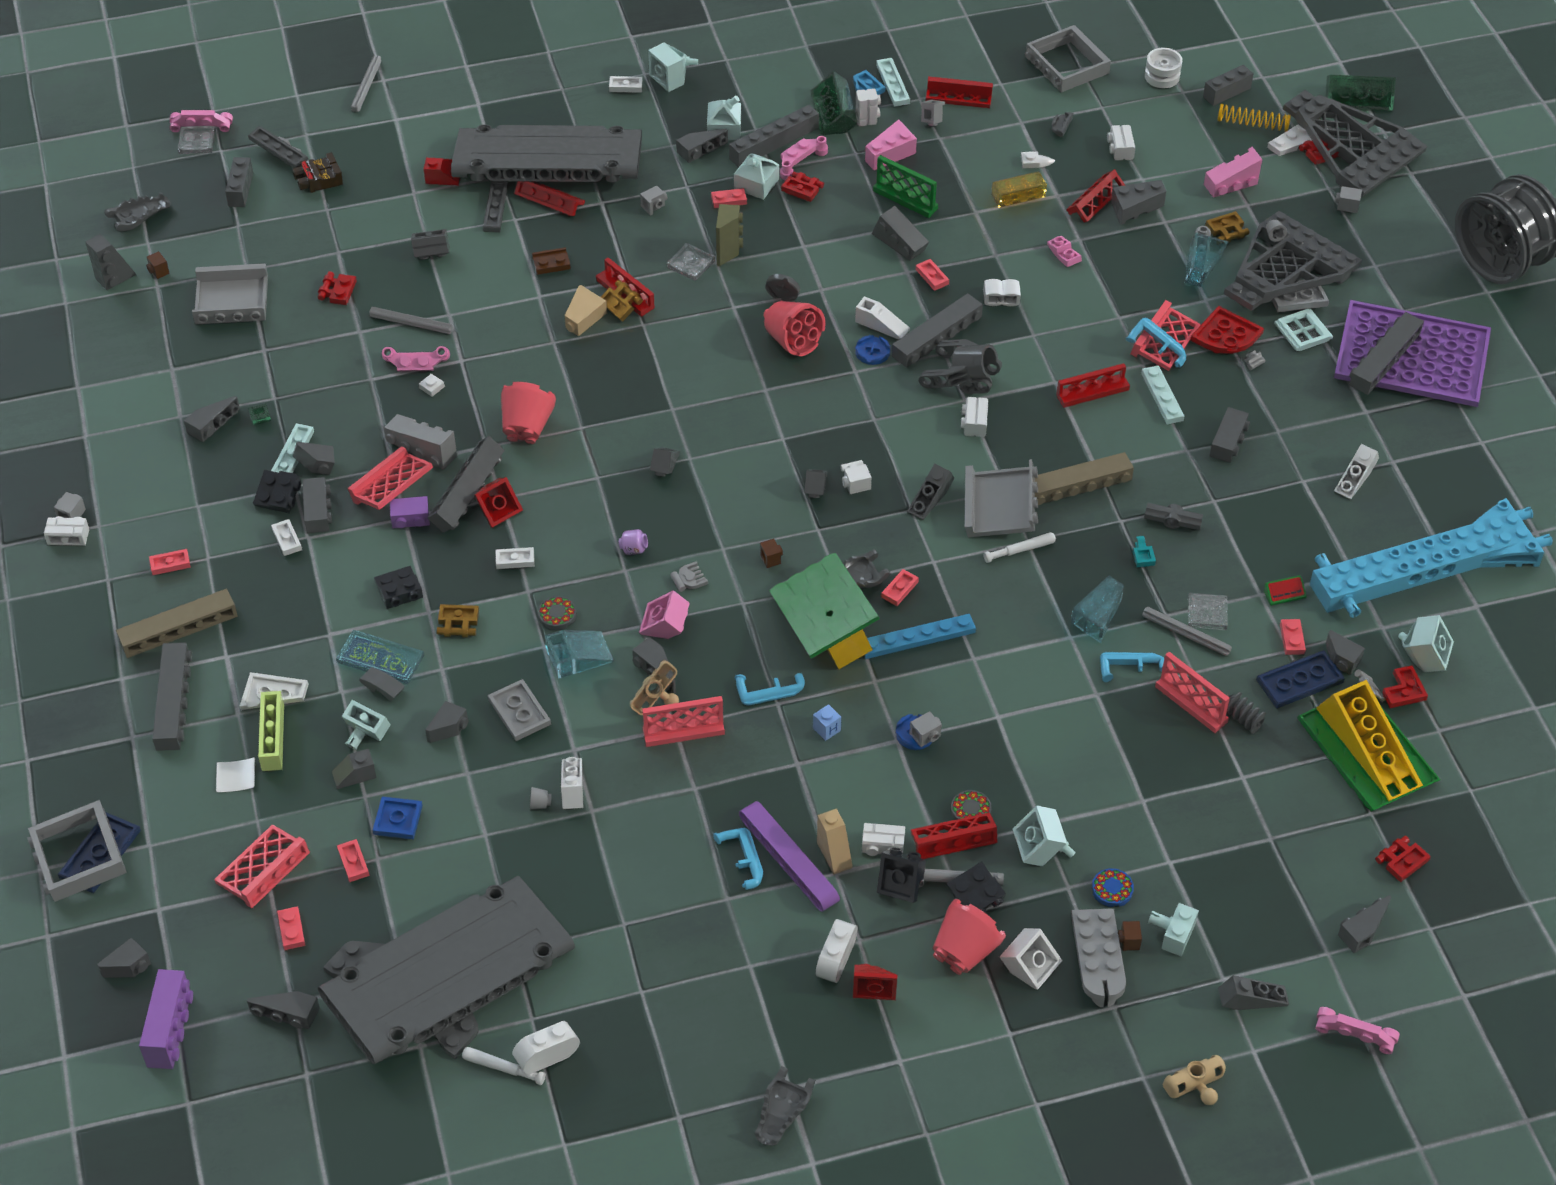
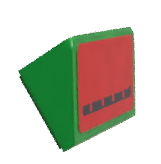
M1301 575L1265 583L1264 593L1270 606L1307 597Z

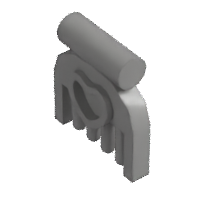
M697 561L681 567L679 574L676 571L670 574L680 592L686 588L696 589L708 584V580L703 577L704 574L701 573V570H697L699 569Z
M1359 669L1355 671L1354 675L1359 678L1360 682L1367 679L1373 693L1381 702L1386 700L1370 676Z

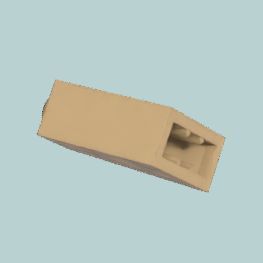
M580 285L565 314L567 330L580 336L607 314L606 300Z
M837 808L819 814L817 821V844L833 875L851 869L852 860L846 826Z

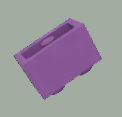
M427 496L399 498L390 501L392 528L430 525V520L427 519L429 516Z

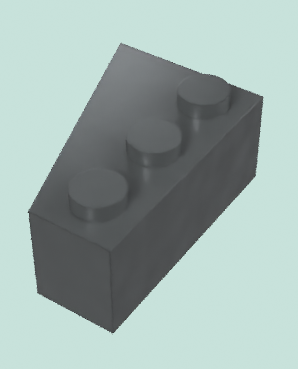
M1162 180L1113 187L1111 204L1120 224H1125V221L1131 218L1136 219L1144 212L1150 213L1163 207L1166 189Z
M896 206L880 215L872 232V235L909 261L924 252L929 243Z
M101 234L85 241L95 279L106 290L137 275Z

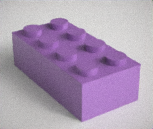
M158 969L139 1044L147 1068L173 1069L175 1061L179 1059V1042H182L184 1039L183 1026L184 1022L187 1023L189 1017L188 1005L193 1001V991L190 990V982L186 978L184 971Z

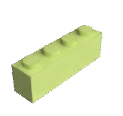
M281 691L261 692L258 758L262 771L282 770L284 702Z

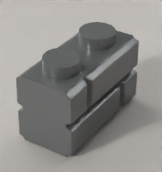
M446 229L413 233L411 236L415 258L427 259L431 255L443 257L447 255L446 253H449L450 246Z

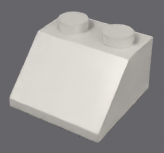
M1024 928L1000 956L1010 973L1037 990L1062 962V959L1042 930Z

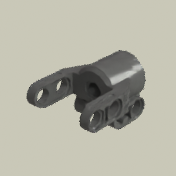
M966 339L944 340L937 344L935 350L939 356L952 358V365L949 369L926 370L921 373L918 381L925 388H943L959 385L960 390L966 394L988 393L992 387L990 375L999 373L1002 368V362L998 359L993 345H978ZM940 347L945 348L947 352L941 350ZM989 364H993V365H995L997 368H993V367H991ZM924 377L929 378L931 381L925 380Z

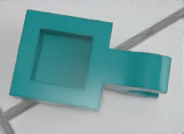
M1136 536V548H1133L1136 567L1155 566L1156 559L1152 546H1146L1144 536Z

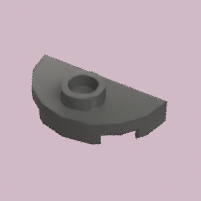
M1065 112V114L1056 115L1053 118L1051 128L1056 135L1063 138L1073 119L1074 113Z

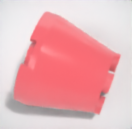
M779 301L774 303L769 309H766L763 314L766 331L788 353L793 355L805 356L811 353L819 345L818 340L822 331H825L823 312L810 303Z
M513 382L511 386H503L501 392L502 427L509 441L516 442L519 439L525 440L528 444H535L555 407L556 397L551 391L547 393L539 389V385L527 382Z
M954 899L947 909L935 940L933 956L942 963L945 961L951 965L950 969L956 974L961 975L962 972L968 973L1001 945L1006 938V934L1002 930L1000 932L997 930L996 922L986 913L972 904H969V906L962 905L959 899Z

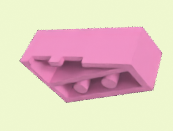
M897 120L866 145L865 161L873 170H877V158L880 155L896 162L916 154L917 138L900 120Z
M1253 147L1249 148V152L1242 156H1239V154L1234 156L1233 161L1227 164L1224 162L1206 172L1204 186L1213 198L1258 184L1262 158Z

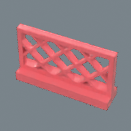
M1165 300L1151 321L1160 328L1168 326L1170 332L1166 333L1172 336L1185 349L1190 342L1191 335L1201 324L1170 307L1172 303ZM1171 314L1176 317L1178 321H1170L1169 315ZM1189 324L1194 329L1186 330L1184 325ZM1180 325L1181 330L1174 331L1173 326ZM1145 330L1135 342L1130 353L1134 357L1141 355L1168 371L1179 357L1174 352H1171L1168 347L1165 349L1166 352L1159 354L1158 347H1163V345L1155 343L1154 337ZM1177 335H1184L1185 340L1178 341ZM1153 348L1155 353L1150 354L1145 349ZM1161 357H1169L1170 363L1164 362Z
M401 446L352 484L348 491L353 503L359 505L362 502L380 510L430 471L433 466L428 461L408 454L406 448Z
M1171 652L1166 653L1161 679L1156 682L1155 687L1212 732L1216 733L1228 723L1229 717L1226 716L1230 698Z
M722 696L642 709L643 735L646 747L725 735ZM717 704V705H716L715 707H713V708H710V707H709L710 705ZM696 707V709L693 712L689 710L690 708ZM671 711H677L673 715L669 713ZM702 711L707 712L703 716L699 715ZM651 714H657V715H656L655 717H653V718L647 716V715H651ZM683 714L687 715L684 719L679 718ZM663 717L667 718L664 722L659 721Z
M272 824L222 871L214 881L219 886L244 900L245 904L252 909L310 851L303 838H295ZM273 833L278 835V839L268 841V838ZM291 842L287 848L282 849V844ZM278 845V850L268 852V846ZM264 847V853L253 854L256 849ZM278 856L273 862L268 863L269 857ZM264 859V864L253 866V860ZM249 861V867L239 868L242 862ZM263 870L258 876L253 877L254 871ZM249 872V878L239 879V874ZM235 875L234 881H223L228 876ZM249 884L242 891L238 890L239 885Z

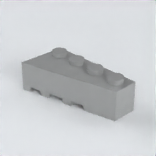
M399 414L384 427L385 438L390 444L406 448L408 452L432 463L433 466L444 470L457 457L454 431L448 430L445 432L438 426L432 428L425 422L419 424L415 419Z

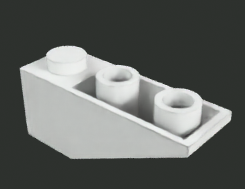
M864 296L856 306V323L898 340L910 331V327L880 302Z
M1361 444L1334 492L1351 500L1379 459L1378 451Z
M568 757L562 759L561 792L563 809L583 808L582 758Z

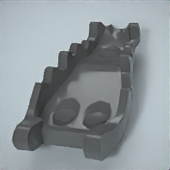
M159 192V195L156 197L152 196L149 198L145 195V197L138 196L136 200L134 198H130L129 201L124 200L114 208H107L104 213L108 218H115L117 221L115 224L117 231H127L136 228L155 213L169 208L171 202L167 196Z
M871 550L863 555L851 556L843 563L859 588L876 586L891 575L888 569L878 572L872 561L878 557L876 550Z
M781 1066L765 1092L761 1121L755 1131L758 1141L769 1146L777 1145L785 1130L808 1105L816 1080L809 1078L805 1088L785 1080L788 1069Z

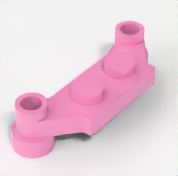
M181 110V113L174 112L170 115V130L172 132H179L182 127L217 126L220 131L228 132L233 116L228 112H223L219 115L214 110Z
M818 136L817 139L803 138L781 153L782 168L780 169V178L786 180L789 176L792 177V167L814 151L818 156L827 155L828 145L826 144V137Z
M439 346L433 352L397 353L393 348L385 347L382 350V357L386 362H391L395 365L398 372L434 371V367L438 363L447 361L450 358V351L444 346ZM388 351H391V354L389 356H386V353ZM440 351H445L443 355H439Z
M1320 1007L1317 1013L1318 1021L1315 1029L1320 1033L1336 1030L1342 1035H1351L1360 1038L1363 1042L1375 1043L1380 1046L1379 1050L1384 1054H1392L1394 1045L1398 1043L1400 1033L1395 1029H1381L1382 1027L1340 1013L1336 1015V1012L1328 1007Z

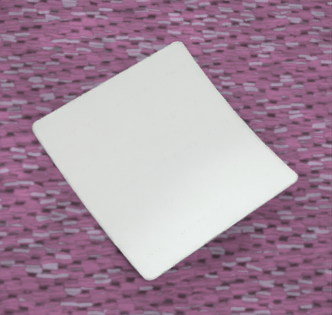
M254 757L241 761L217 762L216 792L240 791L255 786Z

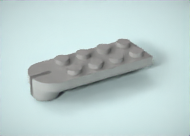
M1114 909L1072 910L1071 918L1083 990L1092 998V1001L1097 1006L1104 1007L1105 987V991L1108 994L1107 1005L1110 1007L1123 995L1126 987V977Z

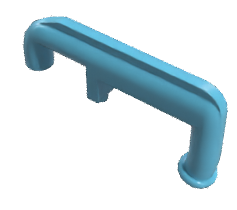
M1142 318L1131 330L1126 340L1130 343H1135L1136 337L1144 329L1163 345L1158 352L1159 354H1162L1168 347L1179 356L1174 364L1175 367L1181 368L1186 361V353L1183 346L1150 319Z
M1102 653L1100 656L1102 681L1109 682L1113 679L1109 665H1137L1138 672H1142L1143 663H1159V669L1162 672L1164 657L1155 653Z
M797 673L794 676L797 684L781 687L778 678H774L775 687L747 692L745 686L746 677L739 674L734 678L741 702L744 705H754L795 696L805 685L803 674Z
M738 828L718 834L714 833L713 837L717 844H721L725 840L739 838L745 859L739 860L735 866L739 869L749 867L753 879L745 880L742 887L748 890L759 886L763 877V869L750 831L747 828Z

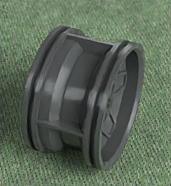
M1517 174L1498 182L1493 187L1491 193H1478L1463 201L1455 216V234L1460 250L1469 265L1490 282L1508 284L1522 277L1530 266L1543 265L1556 258V199L1551 192L1536 179L1527 175Z

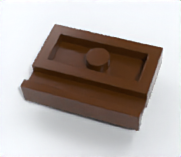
M566 247L532 253L537 275L571 269Z

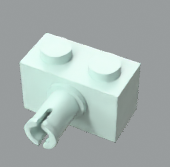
M354 700L350 702L342 715L346 724L354 728L353 733L345 743L350 748L353 747L354 750H357L365 735L381 741L391 725L385 716Z
M1179 903L1174 915L1170 918L1152 911L1148 923L1166 929L1162 944L1163 950L1182 957L1195 927L1199 910Z

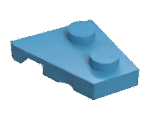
M867 70L853 76L856 91L876 89L877 95L885 92L886 87Z

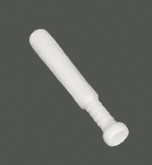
M1050 532L1006 546L1005 549L994 552L987 551L984 552V559L986 563H990L992 559L1053 544L1056 541V537Z
M466 1047L462 1052L464 1060L514 1076L519 1075L535 1080L538 1085H542L545 1080L546 1074L542 1071L526 1074L520 1065L480 1050Z

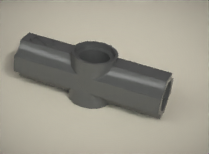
M1147 503L1144 519L1163 522L1170 529L1182 526L1200 530L1203 514L1185 511L1178 504H1170L1166 507Z

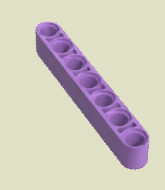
M755 801L739 811V816L745 826L819 911L823 912L840 901L839 894L761 803Z

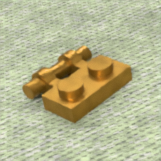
M1236 211L1206 220L1205 226L1210 229L1213 236L1220 235V237L1216 238L1218 244H1226L1233 239H1242L1250 234L1248 228L1242 229L1244 221Z
M617 280L615 283L617 288L613 290L609 287L601 298L606 300L607 309L623 322L634 310L631 304L635 302L637 305H640L643 300L636 291H632L627 283ZM626 294L627 297L623 299L621 295Z
M440 604L438 623L444 624L445 627H437V635H444L445 637H451V635H462V637L476 636V628H469V625L477 626L479 606ZM452 625H462V628L452 627Z

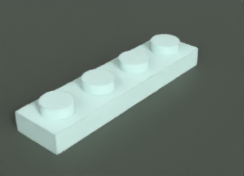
M893 59L876 60V66L894 107L910 104L909 95Z
M1159 365L1143 368L1141 374L1166 424L1184 421V414Z
M296 423L271 471L278 473L279 471L294 472L299 462L293 457L295 445L297 442L309 443L314 433L313 427Z

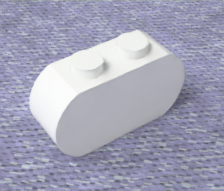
M839 919L834 921L816 967L817 977L835 983L839 981L856 940L857 925Z
M561 1021L522 1038L515 1045L512 1055L526 1074H532L569 1058L579 1047L580 1040L569 1024Z

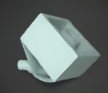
M666 43L648 50L649 75L668 92L684 85L686 66L698 65V59L690 58Z
M734 96L732 99L708 103L707 131L727 129L728 140L740 139L741 103H738L740 101L738 96Z
M749 154L734 173V189L744 188L745 193L764 200L779 180V164L759 155Z
M1440 615L1418 617L1408 635L1404 632L1399 634L1398 637L1402 640V646L1412 662L1423 672L1445 671L1454 641Z
M1036 806L1013 828L1023 863L1044 866L1058 851H1063L1069 858L1076 853L1068 846L1069 843L1066 840L1056 809Z

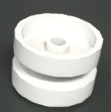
M1157 48L1150 51L1147 55L1145 69L1146 81L1157 88H1171L1177 85L1180 80L1182 67L1181 55L1170 48Z

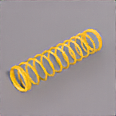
M1220 104L1217 120L1219 122L1222 121L1226 110V123L1229 121L1232 112V123L1234 124L1239 112V125L1242 123L1245 114V125L1247 126L1252 114V127H1254L1259 114V128L1265 116V129H1267L1272 116V130L1275 128L1278 119V131H1280L1285 119V132L1288 131L1291 118L1289 114L1288 116L1284 115L1280 125V113H1278L1273 126V112H1271L1267 123V111H1265L1260 123V110H1258L1253 123L1254 109L1251 110L1247 121V108H1245L1240 121L1241 107H1238L1234 119V106H1232L1227 119L1228 106L1226 104L1223 110L1224 104Z

